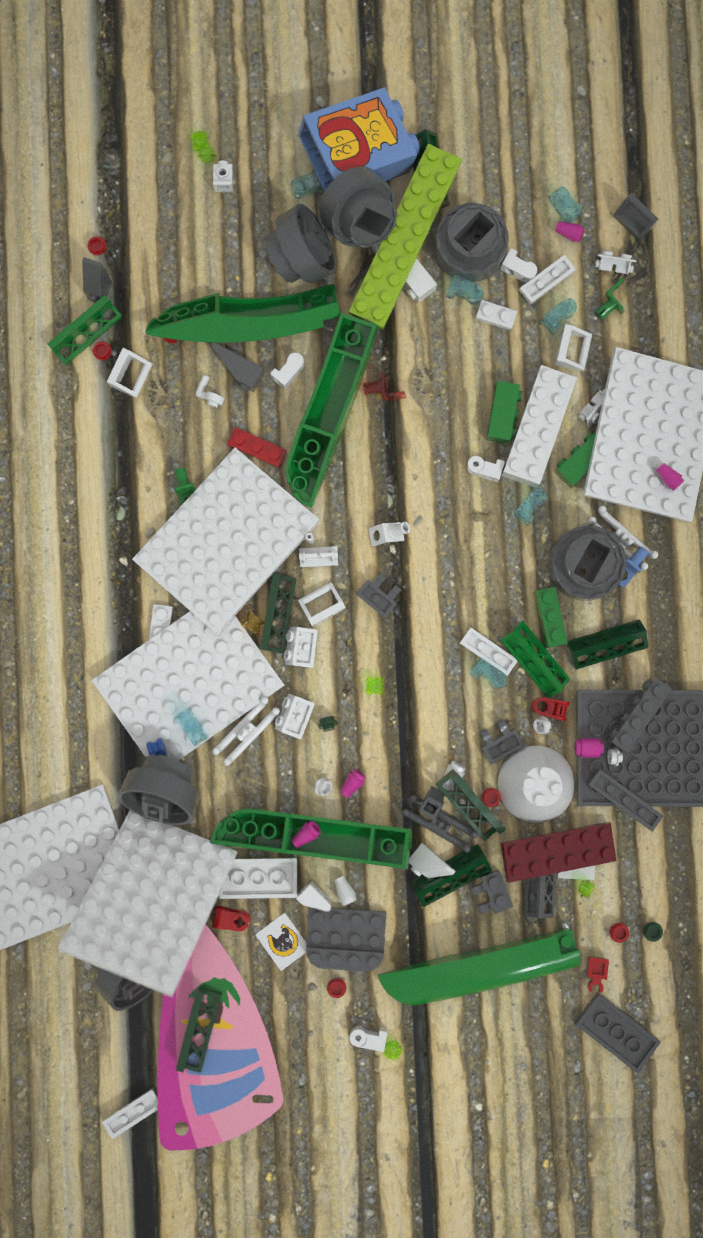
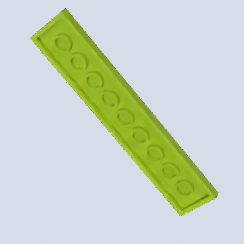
M427 145L396 210L395 227L391 230L388 238L381 242L349 310L350 315L376 324L380 329H384L462 163L461 158L433 145Z

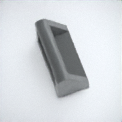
M632 193L628 195L613 215L639 242L654 228L659 220Z

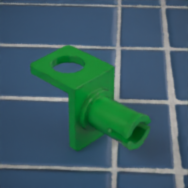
M624 278L620 279L606 292L605 296L608 301L595 311L597 316L600 315L599 318L601 320H604L615 309L620 314L624 313V307L612 295L624 283Z
M186 468L174 471L179 486L174 488V490L178 494L181 505L184 503L185 498L191 496L196 490L194 484L189 483Z

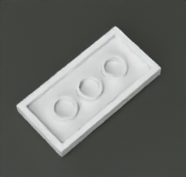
M235 858L219 893V899L296 898L297 858Z

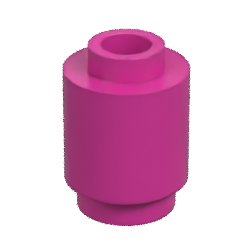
M580 738V740H575V755L583 758H599L600 754L604 753V743L600 742L599 738Z

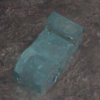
M315 170L306 175L296 177L290 182L296 198H302L324 190Z
M563 186L549 195L551 204L565 222H574L582 215L585 209L572 198L568 190Z
M454 275L446 297L453 300L456 295L466 299L468 303L476 305L481 302L484 296V289L479 284Z
M570 298L564 299L543 316L541 323L554 335L559 331L560 323L564 319H569L573 316L577 309L576 302Z
M541 488L534 489L513 515L529 526L535 519L532 515L533 511L546 501V492Z
M482 658L478 659L469 673L474 678H478L479 675L482 676L494 688H503L507 684V676Z
M190 707L173 717L194 746L208 738L207 733Z

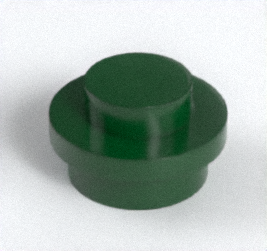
M328 716L320 719L318 726L319 729L328 732L334 730V726L338 723L334 716Z
M648 922L643 928V935L647 940L656 942L662 937L663 929L656 922Z

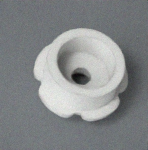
M545 716L538 717L533 723L534 730L538 734H548L551 729L550 720Z
M617 747L609 749L607 753L608 763L614 764L615 767L618 766V763H621L623 760L622 751H619Z
M326 777L317 780L314 784L315 793L320 796L328 795L332 789V784Z

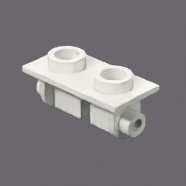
M603 250L602 254H596L600 256V260L595 262V267L598 270L612 271L613 264H615V272L624 274L633 272L634 266L631 265V262H636V260L631 259L632 255L621 254L620 257L613 256V252Z
M605 389L599 390L591 399V402L595 404L594 407L588 403L579 413L578 418L583 422L586 420L589 428L599 420Z
M337 546L299 548L300 567L337 566Z

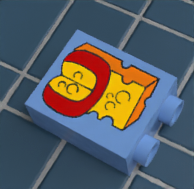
M385 87L304 115L298 137L324 191H326L330 183L337 176L355 167L371 168L385 181L407 174L420 151L415 134L412 132L407 134L402 123L403 110L399 101L396 99L391 100Z

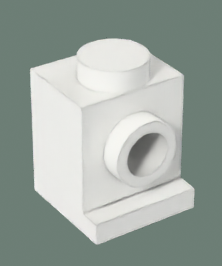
M219 161L218 164H213V187L215 192H233L234 170L232 164H229L228 161Z

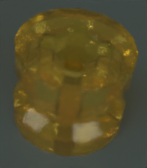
M248 612L247 619L242 621L240 625L257 635L258 628L264 624V621Z

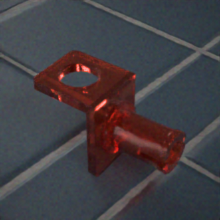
M384 371L381 372L380 381L363 384L365 395L382 393L385 401L407 398L404 391L388 393L387 378Z

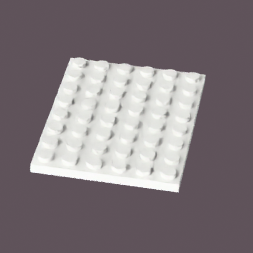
M616 347L612 354L583 496L690 523L693 520L703 472V370ZM663 463L683 475L682 478L685 480L674 491L667 488L656 472Z
M234 448L132 560L218 635L306 538V534L310 533L317 526L320 519L238 449Z
M191 611L92 680L145 757L149 755L146 743L150 741L156 742L157 739L162 738L167 750L166 757L177 760L182 759L258 705L262 697L268 698L285 686L236 616L217 635Z
M105 785L97 786L0 824V950L72 922L120 830Z
M129 811L58 947L59 951L173 997L238 851L223 845L211 844V841L170 824L144 818Z

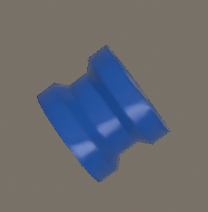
M162 738L157 739L156 742L150 741L146 743L149 755L167 756V750Z

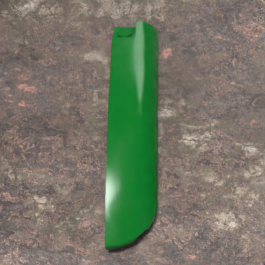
M335 284L296 294L264 298L226 297L216 293L182 302L163 310L157 319L153 318L149 322L145 332L151 336L194 342L225 343L267 340L323 328V320H332L340 316L341 308Z
M344 313L340 314L325 362L302 421L299 424L286 465L287 483L293 495L302 504L310 508L315 503L344 432L379 328L376 324Z
M241 809L230 813L223 821H220L213 832L210 843L408 869L410 849H412V830L257 809ZM314 821L321 830L319 837L297 848L291 839L306 822Z
M563 928L502 945L454 955L450 954L377 975L382 987L392 998L408 1005H421L498 989L579 967L581 958L580 951L576 949L572 929Z

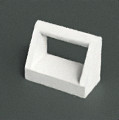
M565 324L562 329L554 365L584 371L592 334L575 326ZM571 335L584 338L578 363L566 359Z
M123 348L107 383L110 387L137 398L153 364ZM131 359L144 365L132 390L120 384Z
M332 582L298 599L312 627L346 609ZM332 591L338 603L311 617L305 604Z
M312 880L297 894L296 899L302 905L323 911L331 909V899Z

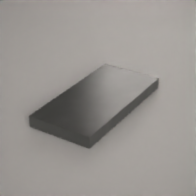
M599 992L596 993L574 1023L637 1074L661 1043L660 1040Z

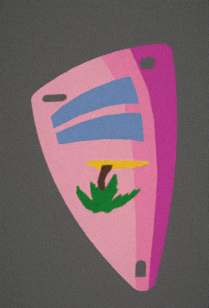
M206 924L173 997L163 994L159 1031L157 1086L159 1139L161 1145L167 1150L198 1149L236 1138L268 1119L283 1104V1093L275 1057L256 1004L233 961ZM200 987L222 993L201 1073L185 1069L184 1072L176 1071L196 991ZM205 995L204 1003L206 1007L210 1008L215 1005L216 997ZM206 1013L199 1017V1023L202 1028L210 1024V1019ZM201 1033L194 1036L193 1041L197 1048L205 1043ZM195 1052L189 1056L188 1063L199 1066L200 1059ZM253 1095H271L274 1100L272 1103H254L252 1097ZM180 1121L188 1125V1132L182 1136L175 1132V1125Z

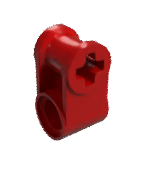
M535 698L531 703V709L535 714L566 721L567 706L570 705V702L549 698ZM539 701H543L545 703V709L543 711H539L537 709V704Z
M215 906L212 927L242 932L250 924L251 917L246 911ZM239 917H242V921H244L242 925L238 921Z

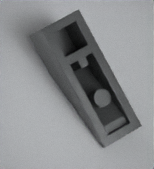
M83 257V291L88 297L87 299L95 303L102 296H108L112 281L102 263Z
M213 342L212 348L236 383L239 384L238 387L245 392L249 390L255 392L265 373L264 368Z

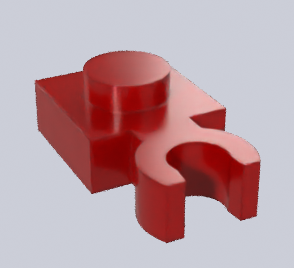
M588 956L586 976L591 978L587 984L590 992H592V987L595 984L598 985V992H603L604 987L601 979L607 980L609 959Z

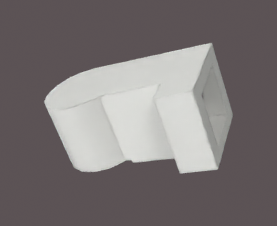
M511 248L500 270L527 283L536 276L537 267L532 262H525L516 257L517 251Z
M291 353L287 358V363L280 371L274 368L270 373L271 379L286 390L304 368L302 355Z
M473 456L468 461L467 470L472 475L499 482L505 461L497 459L496 464L484 461L479 456Z
M355 1026L351 1030L350 1041L354 1046L384 1052L387 1028L380 1027L379 1032L366 1030L362 1026Z

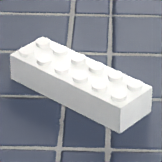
M543 365L540 366L501 476L534 488L540 485L577 377Z

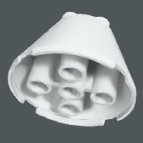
M532 745L513 752L504 761L500 768L497 787L503 805L511 814L526 822L542 823L558 817L566 810L574 794L575 781L570 765L561 754L548 747Z

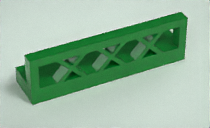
M104 295L48 343V346L65 365H68L123 316L112 305L107 296ZM109 309L116 314L113 319L104 320V313ZM100 323V330L90 332V325ZM86 335L85 343L82 345L75 344L76 337ZM65 347H72L71 355L66 359L59 353Z
M524 621L519 622L513 631L500 639L547 698L560 693L569 682L570 678ZM520 629L525 633V638L519 632ZM532 645H534L537 648V653L534 651ZM544 659L549 663V667L546 666ZM556 674L562 679L561 683L557 679Z

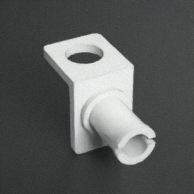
M407 522L382 523L369 528L371 546L375 547L387 542L404 541V534L410 532V525ZM376 530L380 534V538L378 541L374 537Z

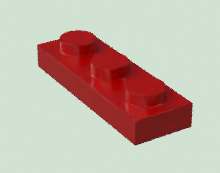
M236 427L227 443L229 447L236 448L277 468H280L287 453V450Z

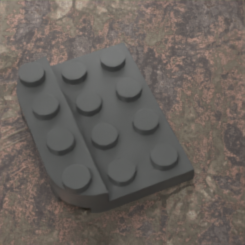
M309 907L306 954L309 962L318 968L367 972L378 968L384 957L386 911L331 907L329 911H323Z

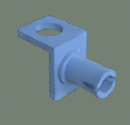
M639 546L630 559L626 558V572L628 576L625 580H621L619 584L621 587H625L636 573L642 571L639 565L649 555V552L643 547Z

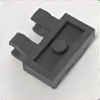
M380 573L373 583L367 580L356 595L386 618L397 605L394 599L401 592V589L395 585L386 595L379 587L387 577Z
M503 719L496 723L502 733V736L493 740L487 729L479 732L486 744L481 748L491 765L525 746L516 729L510 731Z
M499 870L483 875L481 883L470 887L474 896L484 891L487 893L489 901L477 905L481 914L491 909L497 914L513 907Z

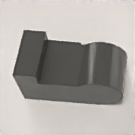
M431 786L421 803L419 811L434 820L444 805L443 799L445 795L442 791Z

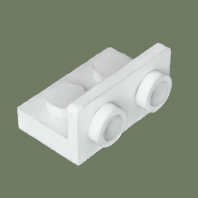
M289 627L286 634L287 648L284 652L285 665L313 668L318 630Z
M288 693L282 702L283 708L281 713L275 720V729L301 739L315 703Z

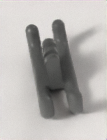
M416 795L410 797L412 803L421 806L423 799ZM409 809L402 811L405 817L454 844L464 852H469L471 847L448 833L451 825L473 839L478 837L477 831L442 810L439 811L434 820L431 818L430 821Z

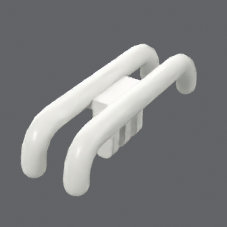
M602 505L598 508L600 516L616 529L613 534L623 546L626 558L630 559L633 555L626 549L631 544L637 549L639 546L649 552L647 557L651 559L658 557V552L652 551L613 518L606 511L605 506ZM590 517L588 519V524L590 526L601 527L596 522L595 517ZM641 562L639 568L646 570L648 569V564Z
M262 697L259 704L253 707L226 737L213 748L212 753L218 755L235 737L242 741L224 759V765L229 766L279 714V709L273 708L257 726L251 722L267 705L269 701L267 697Z

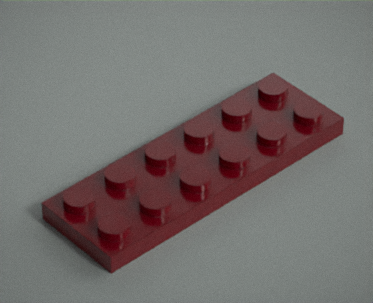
M610 822L501 842L505 877L508 883L617 861Z

